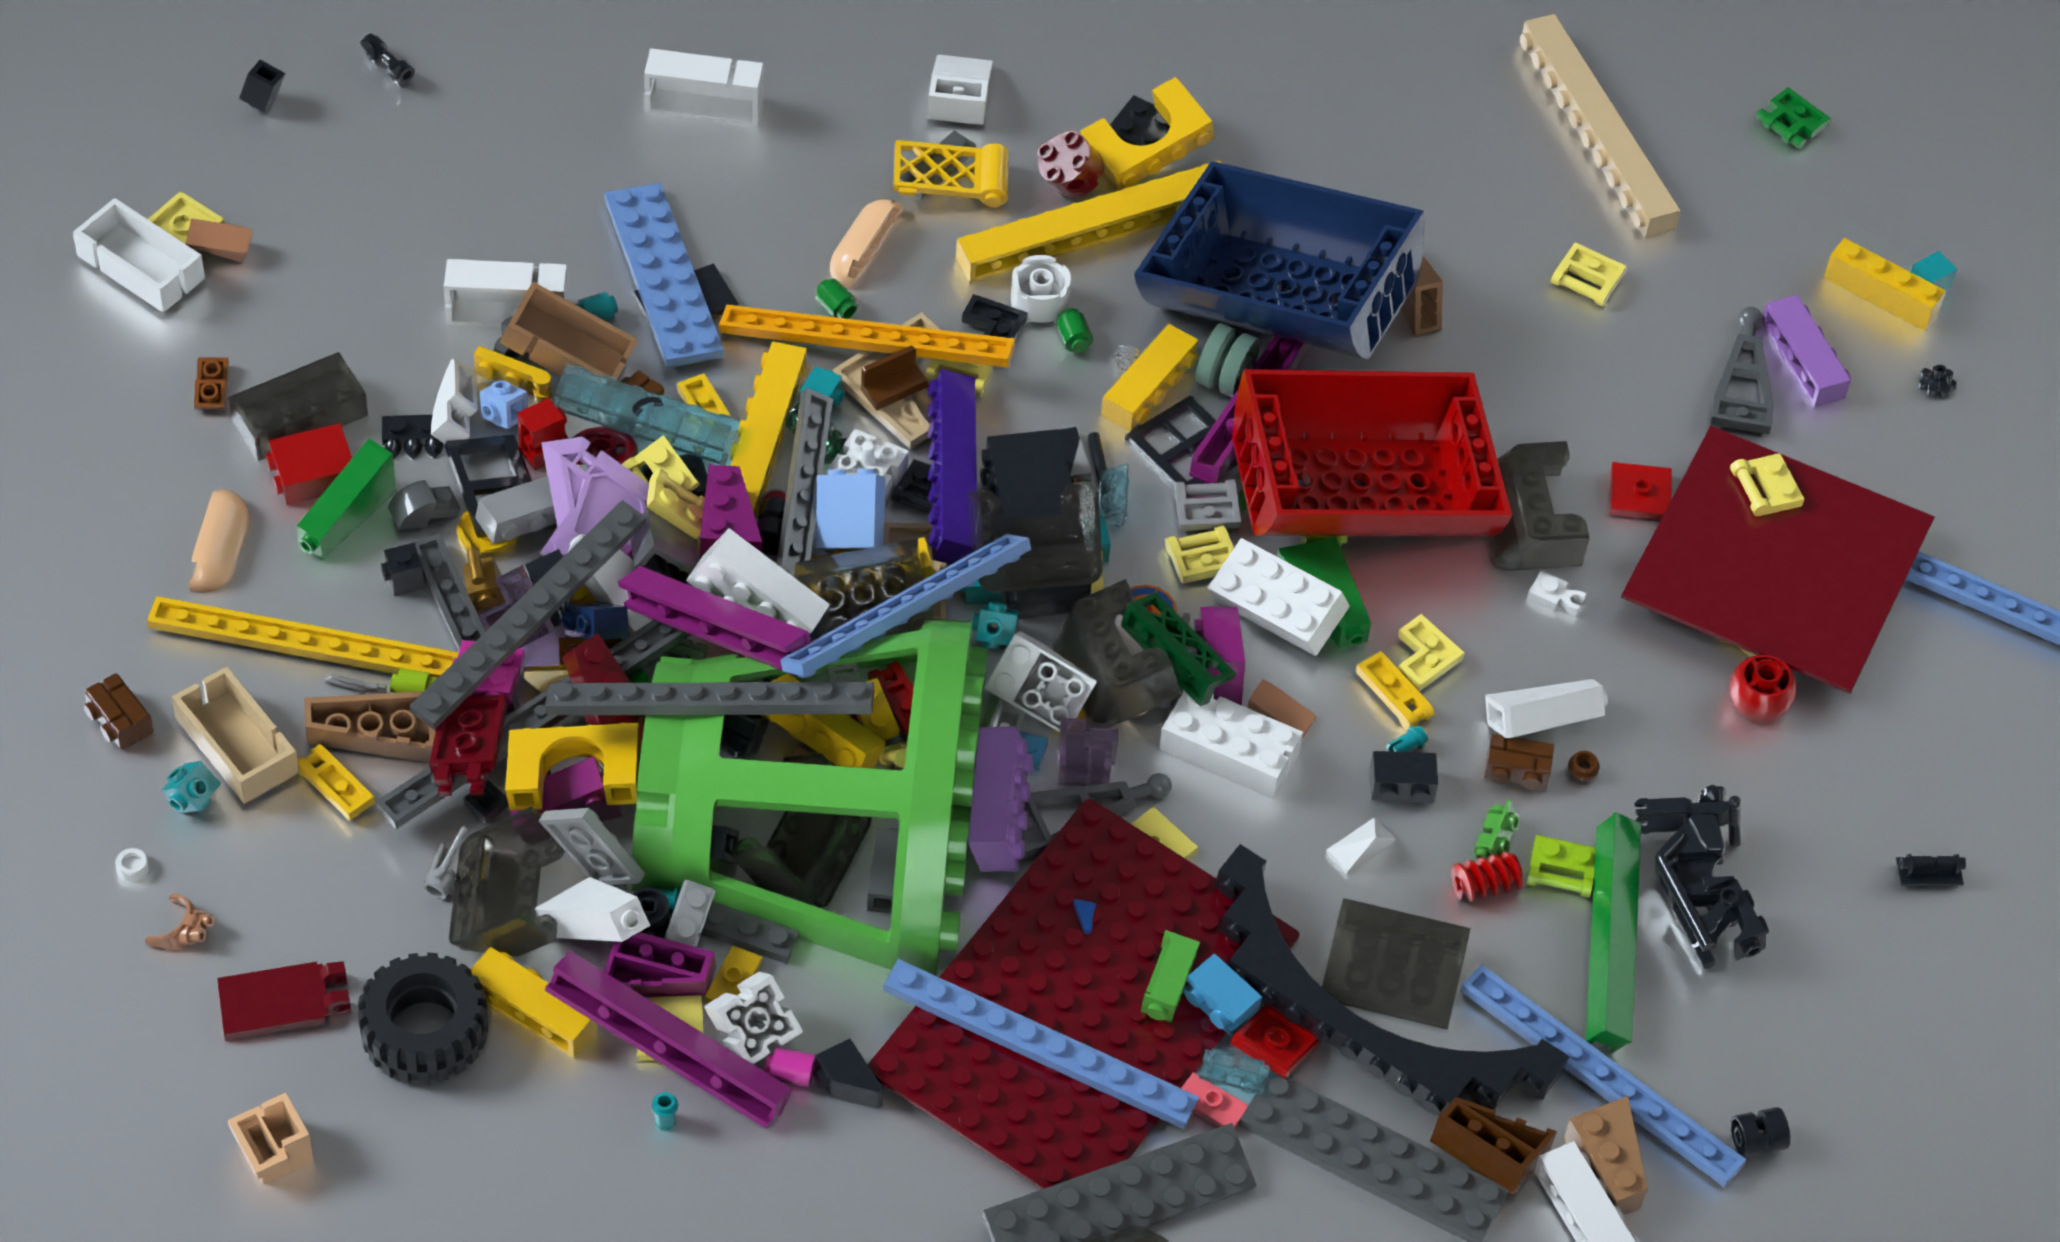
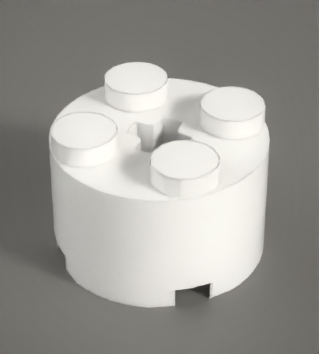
M1034 255L1025 258L1023 263L1018 267L1016 266L1013 270L1010 298L1012 307L1028 312L1026 322L1044 323L1057 321L1058 315L1067 309L1069 305L1071 285L1069 269L1064 264L1061 266L1056 263V259L1051 256Z

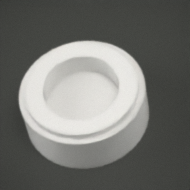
M125 849L118 854L115 860L117 873L125 881L141 880L149 872L148 856L141 849Z

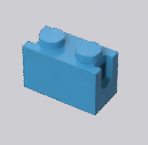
M1215 953L1187 976L1186 981L1189 985L1183 991L1187 1000L1194 1007L1202 1009L1217 1028L1225 1030L1230 1036L1258 1012L1262 996Z

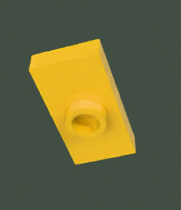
M732 945L705 995V1003L709 1004L724 993L733 995L741 993L737 985L758 972L762 965L763 957Z

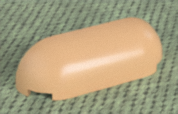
M881 199L869 203L861 210L835 249L830 260V273L843 286L849 289L853 287L902 212L900 204L892 200Z
M218 489V491H213L191 560L192 562H197L193 577L189 580V589L192 592L217 590L224 586L234 574L249 526L250 513L244 500L233 491Z

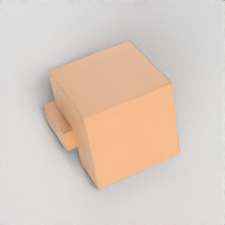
M287 1093L262 1103L261 1108L257 1106L228 1120L229 1128L257 1179H261L263 1184L314 1161L310 1135Z

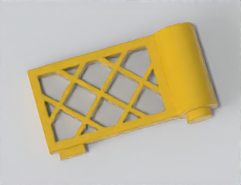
M905 140L895 141L893 190L899 191V195L916 196V193L974 198L980 199L983 204L992 208L999 207L1007 202L1009 150L1004 145L992 143L982 148ZM901 150L913 151L917 157L909 162L901 155ZM934 153L941 154L946 160L937 165L929 156ZM962 156L974 157V163L966 168L957 159ZM922 161L931 168L924 175L914 167ZM950 164L960 171L953 177H950L943 170ZM909 171L916 180L904 182L900 181V176ZM938 174L945 183L934 185L928 179ZM966 177L973 183V188L961 187L957 182Z

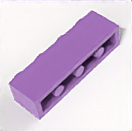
M1798 295L1766 303L1762 324L1813 407L1845 399L1851 384L1850 374L1841 365L1834 348L1830 347L1824 338L1821 327L1817 326L1814 322L1809 308L1802 303Z

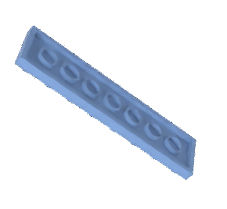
M661 183L604 192L605 204L636 288L641 296L665 367L669 368L723 358L724 348Z

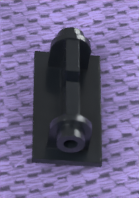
M1907 854L1906 857H1896L1900 886L1964 885L1961 870L1966 868L1965 857H1960L1959 854L1937 857Z

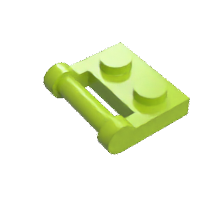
M1536 835L1526 885L1536 886V884L1551 886L1578 892L1580 896L1590 898L1594 878L1595 847ZM1539 870H1544V871H1548V872H1553V873H1558V874H1562V875H1567V876H1572V877H1576V878H1581V879H1583V880H1578V879H1573V878H1569V877L1559 876V875H1555V874L1545 873V872H1541V871H1539Z

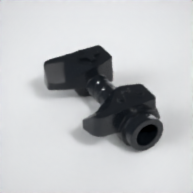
M370 33L359 42L368 59L375 65L381 60L388 65V76L397 85L400 86L407 83L413 78L415 69L405 60L399 61L387 51V44L378 36Z

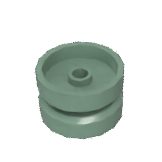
M1219 323L1209 336L1200 356L1195 375L1196 383L1209 389L1218 384L1220 393L1232 398L1239 388L1244 369H1252L1256 364L1260 351V339L1247 333H1243L1237 338L1235 328Z

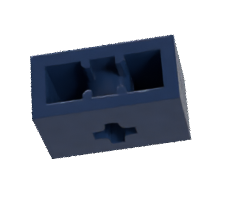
M599 601L564 604L562 625L565 629V635L589 639L598 633L602 640L628 638L627 606Z

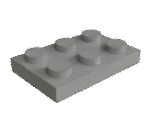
M578 808L545 811L539 819L543 827L587 877L594 878L608 885L637 884L644 877L645 872L639 867L636 859L626 852L618 842V838L608 831L593 810Z

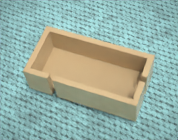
M227 666L202 679L206 704L203 705L200 687L197 683L172 696L176 720L244 804L299 773L296 750L281 732H277L275 724Z

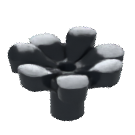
M1944 365L1933 366L1932 370L1924 368L1920 373L1922 379L1918 382V388L1922 390L1928 388L1927 394L1929 396H1936L1937 392H1939L1942 398H1948L1950 390L1957 388V382L1953 380V371L1946 369Z

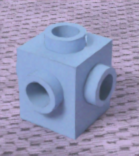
M500 380L494 382L491 386L480 391L481 418L506 429L518 424L517 412L528 408L527 391L511 385L507 381Z

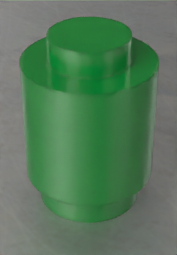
M826 279L818 285L815 299L833 317L850 319L856 313L859 305L856 302L855 296L837 279Z
M1075 308L1065 309L1058 315L1057 328L1065 348L1070 352L1077 353L1088 349L1093 342V336L1084 315Z

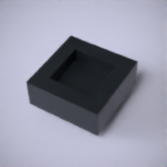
M488 779L486 780L484 794L471 795L469 793L463 797L464 805L485 824L509 807L505 794Z

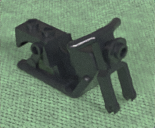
M1710 785L1701 790L1697 803H1692V800L1686 797L1640 798L1634 803L1635 807H1646V809L1635 810V814L1639 816L1635 821L1647 824L1646 826L1641 825V834L1675 832L1656 852V880L1704 969L1714 966L1715 959L1710 950L1716 947L1717 940L1728 927H1734L1738 924L1741 930L1740 936L1734 940V958L1736 961L1744 957H1753L1763 949H1766V934L1769 933L1766 921L1761 915L1757 917L1753 909L1755 905L1750 892L1747 889L1743 890L1738 880L1734 879V876L1712 877L1715 865H1721L1725 862V844L1720 826L1728 824L1729 843L1732 847H1739L1742 842L1741 799L1738 796H1732L1729 798V801H1725L1726 789L1716 785ZM1695 907H1706L1708 914L1699 916Z

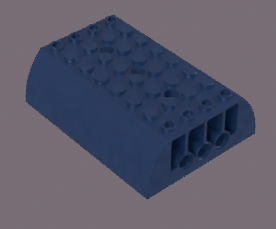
M1211 161L1135 271V281L1141 296L1150 305L1369 360L1418 281L1424 246V210ZM1287 288H1290V289H1291V290H1289V291L1282 292V291L1286 290Z

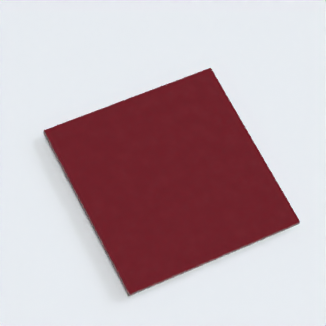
M1710 425L1630 577L1621 598L1756 655H1770L1779 658L1792 670L1851 694L1935 516L1782 454L1784 462L1804 497L1803 505L1768 515L1755 516L1750 508L1752 503L1739 478L1735 477L1730 470V466L1739 459L1748 461L1778 454V452ZM1751 474L1762 498H1766L1755 475Z

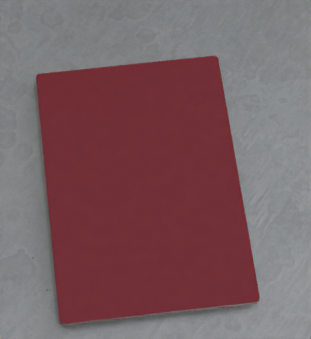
M1086 799L939 978L1182 1088L1193 1072L1196 1073L1227 1032L1217 1028L1202 1009L1194 1007L1187 1000L1184 993H1182L1172 1023L1166 1020H1155L1146 1013L1140 1012L1144 995L1162 951L1161 944L1165 930L1200 942L1190 974L1214 953L1227 965L1229 964V960L1241 944L1230 941L1220 931L1224 914L1235 902V899L1225 897L1218 888L1214 887L1217 878L1093 799ZM1074 899L1096 903L1092 918V931L1089 935L1084 934L1073 906ZM1273 915L1281 935L1291 950L1299 939V931ZM917 1006L913 1008L867 1064L878 1082L1040 1190L1130 1159L1160 1121V1118Z

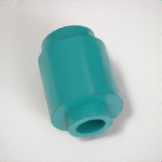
M607 292L579 299L578 303L575 304L606 322L614 320V313L618 312L614 296H609Z

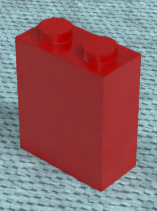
M340 423L269 440L270 453L265 454L269 471H275L277 475L273 477L277 495L283 494L286 505L321 497L352 459Z

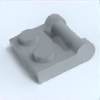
M1235 479L1225 480V483L1185 485L1184 482H1174V498L1176 500L1180 531L1214 530V527L1223 525L1226 529L1240 528L1241 517ZM1208 495H1225V496H1226V497H1211V498H1191V499H1187V498H1186V497H1188V496H1208Z

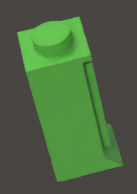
M1165 930L1161 944L1162 951L1144 995L1140 1012L1146 1013L1155 1020H1166L1172 1023L1187 983V976L1190 975L1200 942Z

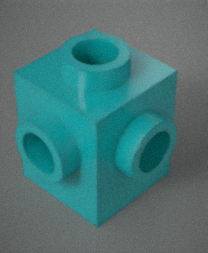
M989 602L988 606L983 605L980 613L975 612L973 617L972 631L977 632L976 640L983 641L982 645L989 648H1001V644L1009 645L1017 632L1020 611L1009 610L1006 604ZM990 622L997 623L999 628L992 627Z
M202 761L184 763L183 766L176 768L167 777L169 782L161 791L167 796L169 805L176 811L181 813L200 812L210 804L212 800L210 797L221 785V782Z

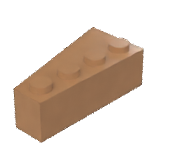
M424 691L304 698L307 742L311 745L321 744L324 747L429 763L436 729L433 730L410 712L409 705Z

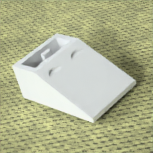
M937 54L931 77L927 119L984 125L993 61Z
M1020 631L1013 636L984 689L1067 736L1097 680L1046 645Z

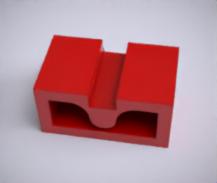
M550 398L517 412L519 447L521 453L535 471L546 466L542 442L568 439L565 432L567 417L563 409L556 407Z

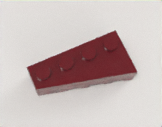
M598 633L562 657L572 683H631ZM584 715L587 724L589 723L590 725L638 723L641 740L643 739L646 715Z

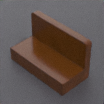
M912 345L862 368L861 391L876 411L928 388V379L916 365V349Z

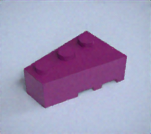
M1200 607V619H1194V631L1236 672L1234 680L1215 687L1213 699L1218 700L1221 696L1242 705L1245 655L1238 607ZM1196 649V654L1201 655V653ZM1205 666L1213 676L1221 674L1217 669Z
M594 756L545 777L542 809L510 811L515 827L525 840L550 834L539 822L545 811L589 808L599 816L601 822L624 817L621 805H607L603 787L604 770Z
M638 932L623 942L614 941L604 972L644 997L702 995V997H705L716 970L715 953Z

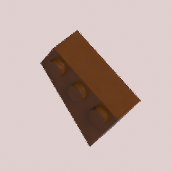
M1455 1097L1439 1115L1430 1142L1482 1176L1504 1187L1514 1196L1534 1173L1539 1155L1550 1151L1557 1131L1547 1128L1545 1132L1527 1126L1526 1120L1516 1118L1515 1121L1495 1115L1496 1110Z

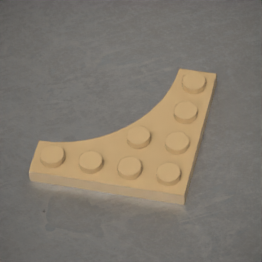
M922 312L902 324L904 326L941 330ZM862 350L834 368L832 371L842 376V388L909 449H912L928 438L930 423L919 411L915 401L912 399V395L876 411L861 391L862 368L891 354Z

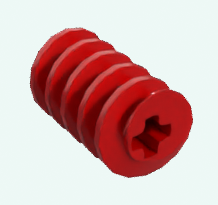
M1509 852L1501 853L1500 857L1495 854L1488 857V860L1481 857L1476 860V863L1472 860L1466 861L1464 865L1455 863L1451 868L1452 885L1459 900L1465 894L1470 902L1474 901L1475 891L1478 892L1480 898L1485 899L1488 888L1493 896L1499 895V886H1502L1507 894L1511 892V883L1514 884L1518 891L1523 889L1521 865L1517 856Z

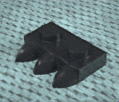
M433 414L382 416V446L393 453V460L399 455L402 447H404V451L411 459L418 457L423 446H425L427 454L433 459L440 455L444 443L431 435Z

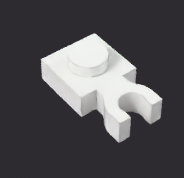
M1540 571L1528 592L1527 599L1553 611L1556 610L1557 606H1560L1568 614L1576 617L1580 606L1572 602L1583 605L1587 594L1579 590L1567 589L1568 582Z

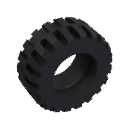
M427 952V956H418V953L408 954L406 959L401 960L398 957L389 961L390 966L387 968L381 966L374 972L375 980L371 978L367 980L363 987L364 993L360 995L358 1001L361 1040L364 1051L369 1054V1060L375 1067L381 1066L382 1073L392 1078L394 1075H398L399 1081L410 1083L411 1080H418L419 1084H429V1080L438 1079V1082L448 1080V1075L451 1073L459 1075L465 1071V1064H473L479 1057L478 1050L484 1048L487 1040V1003L485 992L482 991V984L478 977L472 975L471 969L465 964L461 963L457 966L456 959L445 956L444 959L438 958V953ZM418 1003L439 1004L454 1014L444 1027L426 1034L409 1033L398 1028L393 1023L401 1011Z

